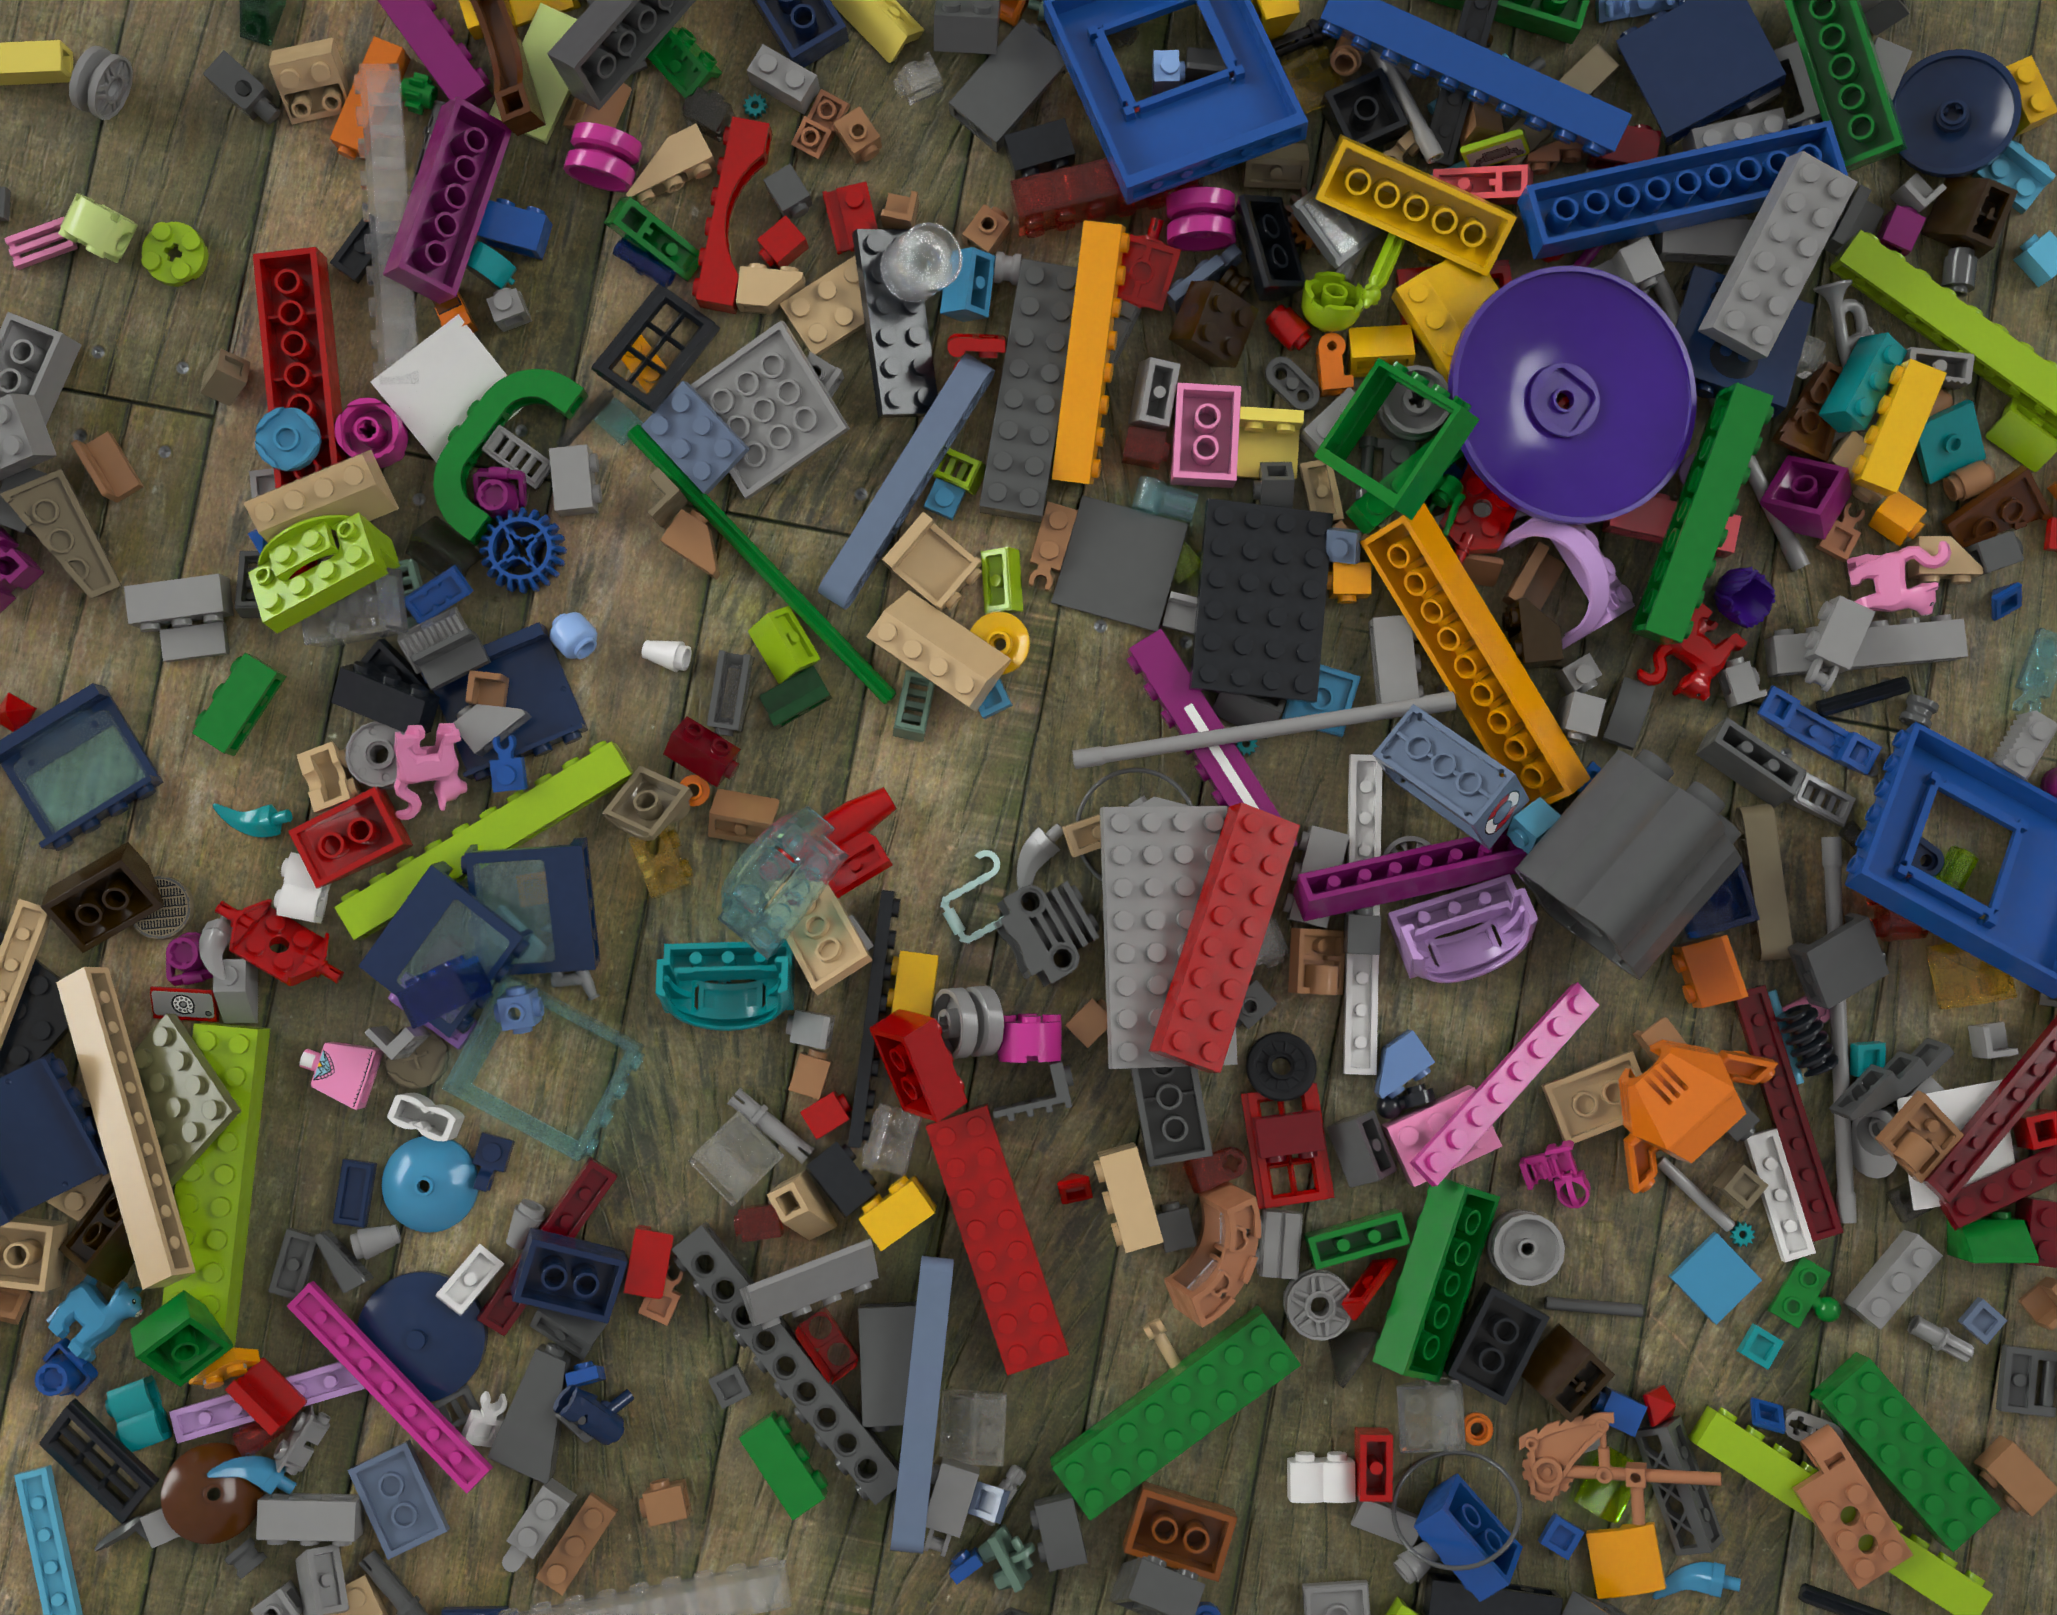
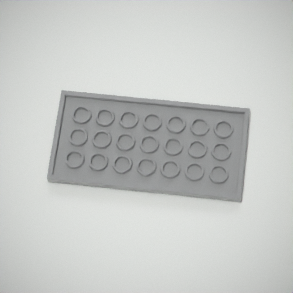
M1227 806L1100 808L1109 1069L1188 1066L1152 1053L1149 1049L1224 824ZM1236 1027L1223 1065H1238Z

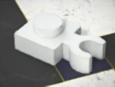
M485 1391L480 1397L481 1410L471 1409L461 1433L471 1445L492 1447L504 1421L502 1413L507 1408L505 1394L501 1393L497 1402L490 1403V1394Z

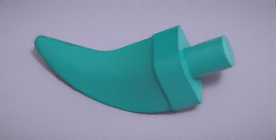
M216 803L213 804V809L227 824L244 834L262 838L280 835L282 824L291 822L293 819L289 809L278 812L272 804L247 812L236 811Z

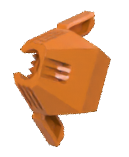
M1663 1039L1649 1046L1651 1052L1660 1056L1652 1067L1638 1077H1635L1631 1068H1625L1618 1079L1623 1124L1630 1132L1623 1139L1629 1190L1633 1194L1639 1191L1644 1193L1654 1185V1178L1658 1173L1656 1153L1659 1150L1677 1160L1693 1163L1747 1114L1733 1083L1740 1082L1756 1085L1759 1082L1761 1084L1766 1083L1774 1076L1776 1072L1774 1069L1778 1063L1773 1059L1721 1050L1717 1054L1710 1048Z

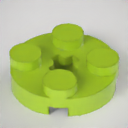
M159 222L153 226L152 231L149 232L143 242L141 262L159 282L168 286L180 287L192 279L196 280L203 274L208 263L209 254L202 237L191 226L181 222ZM174 247H178L182 256L180 258L175 257L173 261H170L169 251Z

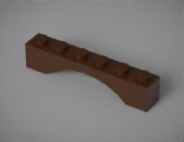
M470 0L488 47L494 74V96L502 123L517 136L545 126L546 123L509 0Z

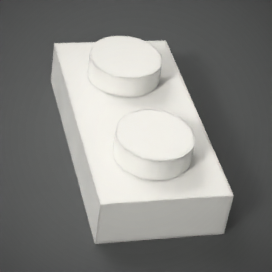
M479 1243L437 1292L436 1297L461 1317L503 1268L504 1263Z

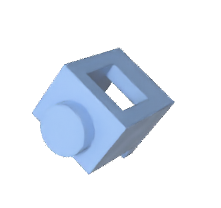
M1154 50L1152 58V95L1184 85L1185 61H1179V50Z

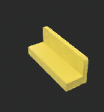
M830 0L842 16L889 63L895 61L905 44L918 40L924 32L923 27L896 0Z

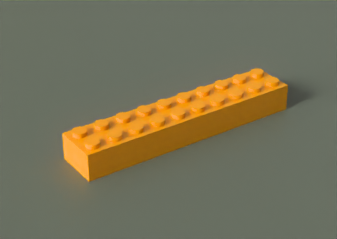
M1423 503L1412 520L1402 515L1362 540L1360 544L1449 691L1454 692L1456 703L1485 751L1494 760L1515 773L1530 799L1523 809L1539 797L1550 805L1573 794L1591 779L1426 504Z

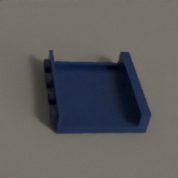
M1682 0L1679 2L1678 7L1669 12L1661 11L1649 19V23L1640 28L1632 27L1627 29L1616 40L1617 51L1619 55L1622 54L1662 131L1661 137L1667 147L1685 138L1691 129L1707 126L1785 84L1786 73L1747 0Z

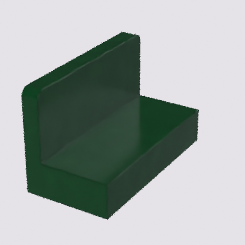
M810 666L761 694L759 698L768 712L774 727L780 729L832 699V696L815 667Z

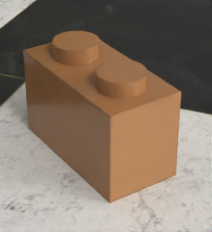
M2001 1435L1973 1462L1982 1471L1978 1476L1993 1490L1997 1487L2004 1494L2001 1498L2002 1501L2015 1513L2022 1511L2033 1517L2057 1493V1486L2013 1441Z

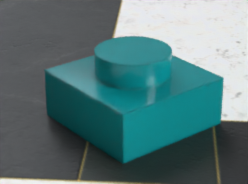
M1880 1041L1850 1043V1075L1859 1077L1871 1064L1883 1068L1885 1066L1886 1043Z
M1752 1323L1736 1351L1768 1370L1784 1341Z

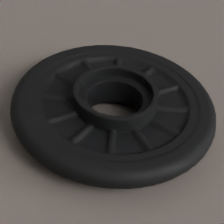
M1274 1032L1263 1036L1254 1043L1247 1056L1246 1071L1250 1083L1258 1093L1270 1100L1290 1101L1302 1096L1309 1090L1316 1076L1317 1065L1313 1051L1304 1040L1291 1033ZM1278 1058L1286 1059L1290 1064V1071L1285 1075L1275 1073L1272 1068L1274 1060Z

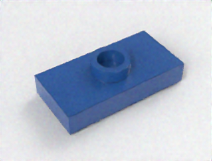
M454 564L403 597L401 601L416 622L420 624L440 614L471 594L474 590Z

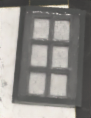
M1318 185L1290 207L1294 211V216L1325 259L1336 269L1385 230L1316 200Z

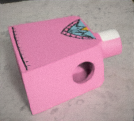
M327 1042L324 1044L321 1053L305 1049L299 1066L314 1071L311 1087L357 1110L366 1107L384 1052L380 1048Z

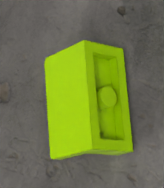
M2015 397L2005 405L2002 417L1986 432L1985 437L2033 472H2037L2057 452V427Z
M790 606L767 613L748 630L750 637L779 684L788 680L796 672L813 666L821 660Z

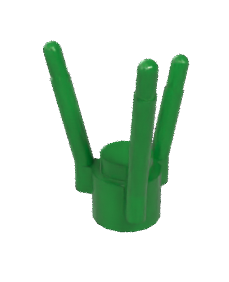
M1449 474L1441 476L1431 491L1433 493L1431 496L1432 502L1427 507L1430 513H1432L1437 505L1441 508H1447L1448 505H1452L1443 530L1445 537L1449 535L1458 509L1466 498L1462 494L1464 490L1463 484Z

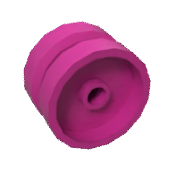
M591 122L576 123L570 140L575 149L567 153L563 167L564 171L572 178L595 188L613 192H628L635 178V171L631 166L639 162L642 151L641 142L635 137L607 125Z
M1192 187L1175 191L1166 197L1167 217L1172 220L1167 225V243L1169 246L1182 251L1201 252L1223 249L1236 242V223L1230 219L1235 215V194L1230 190L1217 187Z

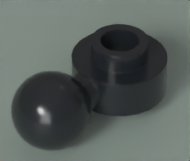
M1424 1083L1406 1088L1408 1095L1396 1096L1392 1099L1388 1096L1383 1099L1379 1098L1376 1104L1377 1112L1385 1119H1394L1400 1115L1403 1109L1436 1101L1433 1088L1426 1089Z

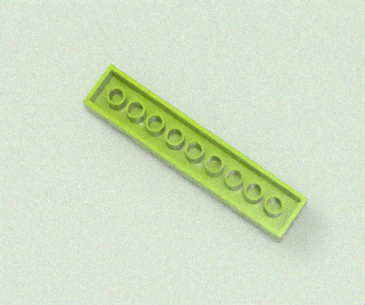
M208 1022L194 1023L192 1039L241 1109V1112L176 1182L174 1198L196 1273L164 1287L162 1306L185 1290L206 1305L232 1341L233 1347H235L271 1028Z

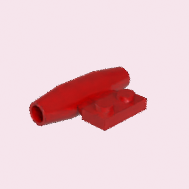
M882 787L845 802L807 825L774 854L787 875L821 862V872L835 896L840 898L893 866L876 836L869 832L897 808L885 788Z

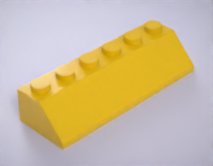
M1341 134L1326 164L1315 197L1316 200L1487 277L1517 219L1507 209Z

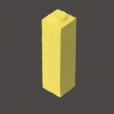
M61 40L0 43V86L70 82L73 71V52Z

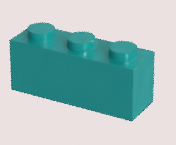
M1888 332L1860 337L1818 415L1838 433L1866 430L1881 398L1890 386L1889 378L1896 365L1900 366L1908 351Z

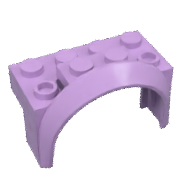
M1533 517L1505 535L1498 549L1499 551L1507 546L1512 548L1532 536L1550 538L1589 600L1587 612L1581 623L1564 634L1565 636L1562 638L1563 649L1635 606L1632 602L1633 598L1630 590L1621 584L1615 574L1616 570L1610 559L1604 557L1598 547L1597 537L1585 525L1557 524Z
M1508 874L1389 912L1387 923L1410 979L1418 976L1438 983H1454L1482 976L1514 959L1532 940L1538 917L1525 887L1516 890L1511 875ZM1483 923L1475 928L1464 931L1462 933L1435 939L1437 936L1450 933L1474 924ZM1491 924L1496 927L1502 942L1501 946L1498 944Z

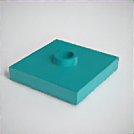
M1966 399L1928 417L1916 446L1924 482L1932 484L1949 476V473L1978 460L1986 459L1973 401Z

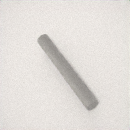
M1665 1156L1657 1160V1167L1726 1232L1734 1227L1735 1222Z

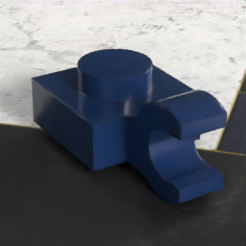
M482 1132L472 1163L481 1166L473 1189L484 1192L491 1190L496 1170L506 1172L514 1147V1140Z

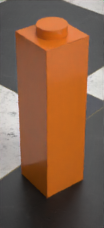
M373 37L329 138L338 148L337 152L340 155L351 160H355L356 157L368 160L411 61L403 47L378 37Z

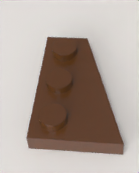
M1831 362L1819 364L1771 440L1772 442L1811 460L1819 462L1828 461L1836 430L1818 414L1842 372V367Z
M2021 465L1941 522L1947 534L1962 548L1995 537L2000 532L2012 528L2017 530L2026 527L2029 522L2038 519L2046 520L2052 518L2053 515L2029 468Z

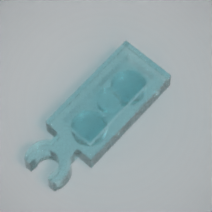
M2044 628L2036 629L2015 688L2022 690L2023 693L2022 696L2014 700L2012 705L2013 711L2022 710L2023 704L2027 702L2030 705L2029 712L2036 710L2041 712L2042 704L2039 699L2050 698L2057 680V633Z

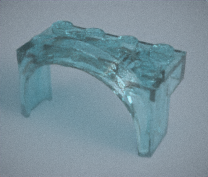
M809 806L791 812L774 822L746 849L729 872L721 889V909L723 911L717 919L766 959L776 954L849 857V855L828 839L835 830V827ZM779 846L781 849H783L786 853H788L791 857L794 858L795 863L790 861L775 847ZM793 871L792 876L789 878V880L786 882V884L783 886V888L780 890V892L777 894V896L774 898V900L771 902L768 908L765 909V907L767 906L771 898L774 896L776 891Z

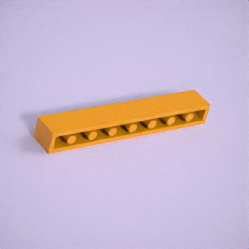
M1087 220L1083 222L1052 480L1093 484L1094 478H1099L1101 460L1097 459L1098 446L1103 447L1105 439V428L1101 427L1102 414L1107 415L1109 408V396L1105 395L1106 382L1111 383L1113 376V363H1109L1110 350L1115 351L1118 336L1117 331H1113L1114 318L1120 317L1122 299L1117 298L1119 285H1124L1126 266H1121L1123 253H1128L1130 244V233H1125L1126 227L1122 224Z

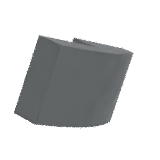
M1624 677L1614 707L1609 715L1602 741L1631 751L1634 749L1655 687Z

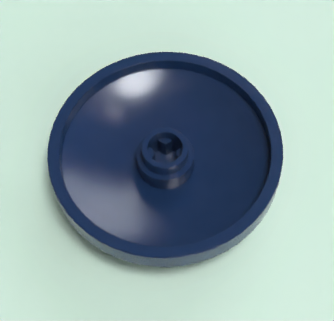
M1967 49L1942 51L1916 63L1902 76L1892 100L1908 148L1897 153V155L1914 170L1941 178L1966 176L1982 170L1993 163L2012 142L2020 122L2021 95L2010 71L1995 58L1985 53Z
M414 1271L395 1277L378 1288L362 1309L357 1326L414 1386L432 1402L456 1392L473 1377L485 1355L488 1329L486 1325L477 1320V1316L482 1310L477 1298L460 1317L436 1297L437 1292L451 1276L436 1271Z

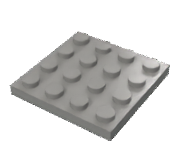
M781 320L691 384L694 390L750 448L744 457L729 471L746 499H750L850 430L787 324Z

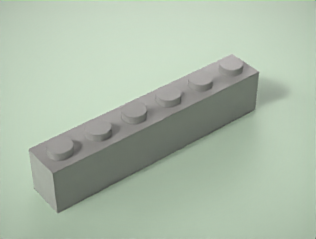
M1951 614L1931 617V622H1920V617L1901 619L1898 625H1889L1888 620L1873 621L1867 630L1850 670L1955 661L1968 657L1964 619L1952 620ZM1818 626L1805 628L1806 633L1794 634V629L1774 631V636L1764 640L1768 677L1808 673L1812 661L1804 658L1808 649L1805 647V642L1811 631L1816 630ZM1821 666L1819 671L1828 672V669Z

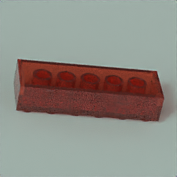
M1106 158L1011 180V205L1019 237L1026 235L1027 238H1036L1045 234L1047 230L1057 228L1058 231H1066L1076 226L1075 224L1084 222V220L1102 222L1107 216L1118 214L1119 217H1125L1134 214L1137 209L1148 207L1150 210L1162 208L1167 205L1166 197L1171 193L1186 188L1203 187L1205 176L1127 205Z

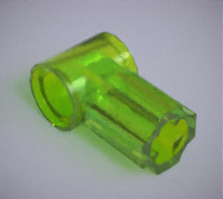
M1951 846L1944 858L1942 870L1933 877L1965 894L1963 888L1979 859L1975 854L1966 849Z

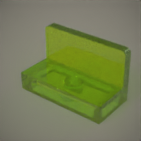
M1609 1446L1610 1465L1612 1467H1626L1627 1462H1637ZM1598 1455L1592 1466H1599ZM1584 1479L1573 1501L1596 1516L1616 1524L1631 1498L1630 1487H1626V1481L1611 1480L1608 1484H1603L1596 1479Z

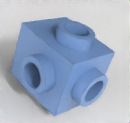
M525 985L506 988V992L497 998V1003L494 1004L496 1022L501 1023L502 1031L513 1030V1034L533 1031L532 1027L538 1024L544 1015V1004L542 998L538 996L537 987L525 989ZM515 1008L520 1010L521 1016H516Z

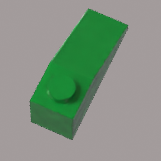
M631 196L621 197L604 221V224L627 242L687 282L699 267L700 251Z

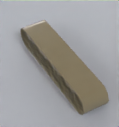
M1596 44L1559 81L1592 96L1618 70L1620 64L1599 44ZM1520 118L1507 132L1520 128L1525 130L1530 153L1538 149L1554 133L1548 129H1542L1541 132L1524 125L1526 119ZM1528 154L1502 163L1504 165H1522Z
M1771 804L1737 807L1735 810V826L1741 833L1737 841L1739 854L1742 858L1741 870L1754 958L1757 962L1790 959L1788 947L1793 945L1774 809Z

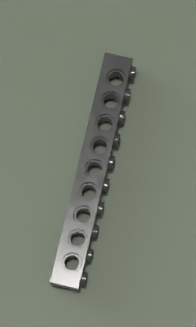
M704 1222L671 1249L675 1254L673 1256L674 1262L683 1272L688 1270L695 1279L693 1285L703 1297L708 1295L715 1304L713 1310L719 1319L724 1323L728 1321L736 1330L733 1332V1335L743 1348L748 1346L756 1355L753 1358L755 1364L763 1373L769 1372L775 1379L774 1387L784 1399L789 1397L795 1404V1414L805 1425L809 1422L816 1431L814 1437L820 1446L825 1450L830 1448L837 1457L834 1461L840 1471L846 1476L850 1474L857 1482L855 1488L859 1495L865 1501L870 1499L874 1505L878 1504L897 1488L899 1462L875 1432L870 1431V1427H863L862 1416L834 1382L831 1385L832 1379L830 1383L827 1382L797 1339L795 1332L782 1316H780V1324L764 1330L761 1324L752 1327L751 1321H745L740 1317L739 1307L745 1304L739 1289L755 1282L710 1225ZM705 1254L713 1258V1270L706 1271L700 1267V1255ZM722 1280L732 1282L735 1288L734 1294L731 1296L723 1295L719 1290V1282ZM762 1331L771 1332L775 1337V1344L772 1346L763 1345L759 1341V1333ZM784 1356L792 1358L796 1368L789 1372L782 1370L779 1365V1359ZM803 1382L812 1383L816 1389V1394L811 1397L802 1395L799 1385ZM822 1408H831L836 1413V1419L832 1422H825L820 1418L819 1411ZM844 1433H850L856 1438L857 1444L850 1448L845 1447L841 1444L839 1437ZM864 1459H871L876 1463L877 1470L872 1473H866L861 1469L860 1462Z

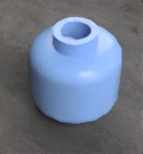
M571 612L560 614L554 619L549 638L566 658L584 659L595 650L598 633L582 614Z

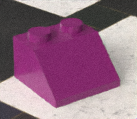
M1787 455L1762 496L1760 505L1794 533L1825 540L1852 494L1849 469L1847 467Z

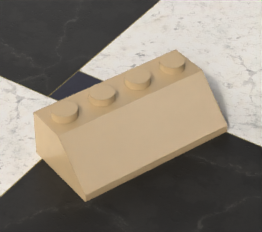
M371 449L244 502L258 533L267 543L287 527L310 517L320 515L352 516L359 512L368 521H371L399 509ZM332 530L333 536L336 535L335 530Z
M910 590L883 611L866 636L876 645L975 712H977L1012 661L1011 658Z

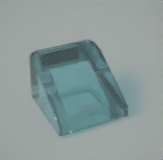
M614 398L594 419L620 445H624L629 440L627 433L632 427L637 424L640 426L643 424L617 398Z

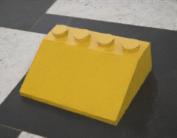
M1446 259L1396 288L1391 298L1407 324L1411 326L1412 332L1438 373L1448 383L1452 356L1462 330L1478 307L1499 288L1490 273L1487 277Z

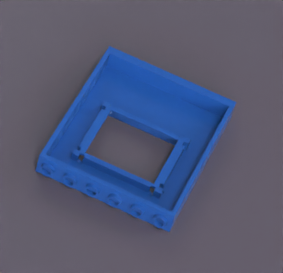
M1043 0L1046 23L1127 205L1306 139L1308 120L1251 0ZM1197 3L1227 69L1136 102L1106 36ZM1233 72L1234 76L1229 79V73ZM1139 107V111L1135 113L1134 108Z
M1914 722L1906 730H1899L1892 741V746L1895 747L1893 753L1887 758L1883 766V770L1886 771L1884 778L1874 790V795L1877 796L1875 803L1868 809L1865 815V820L1868 821L1867 825L1856 840L1857 852L1847 864L1846 871L1849 874L1845 886L2050 998H2057V798L1918 722ZM1937 791L2012 831L1988 906L1911 865ZM1907 873L1912 875L1909 878H1905L1907 876Z

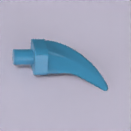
M262 1456L234 1458L221 1463L207 1473L208 1478H244L270 1495L276 1487L290 1494L297 1484L284 1476L286 1466L278 1473L276 1461Z
M1696 1562L1683 1566L1665 1578L1666 1589L1655 1591L1652 1597L1656 1600L1679 1591L1693 1590L1721 1598L1723 1588L1739 1592L1741 1578L1725 1575V1564Z

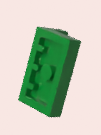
M672 27L648 54L647 58L686 100L692 101L711 77L719 78L722 72L716 66L717 60L709 52L700 49L695 43L696 37L688 29Z

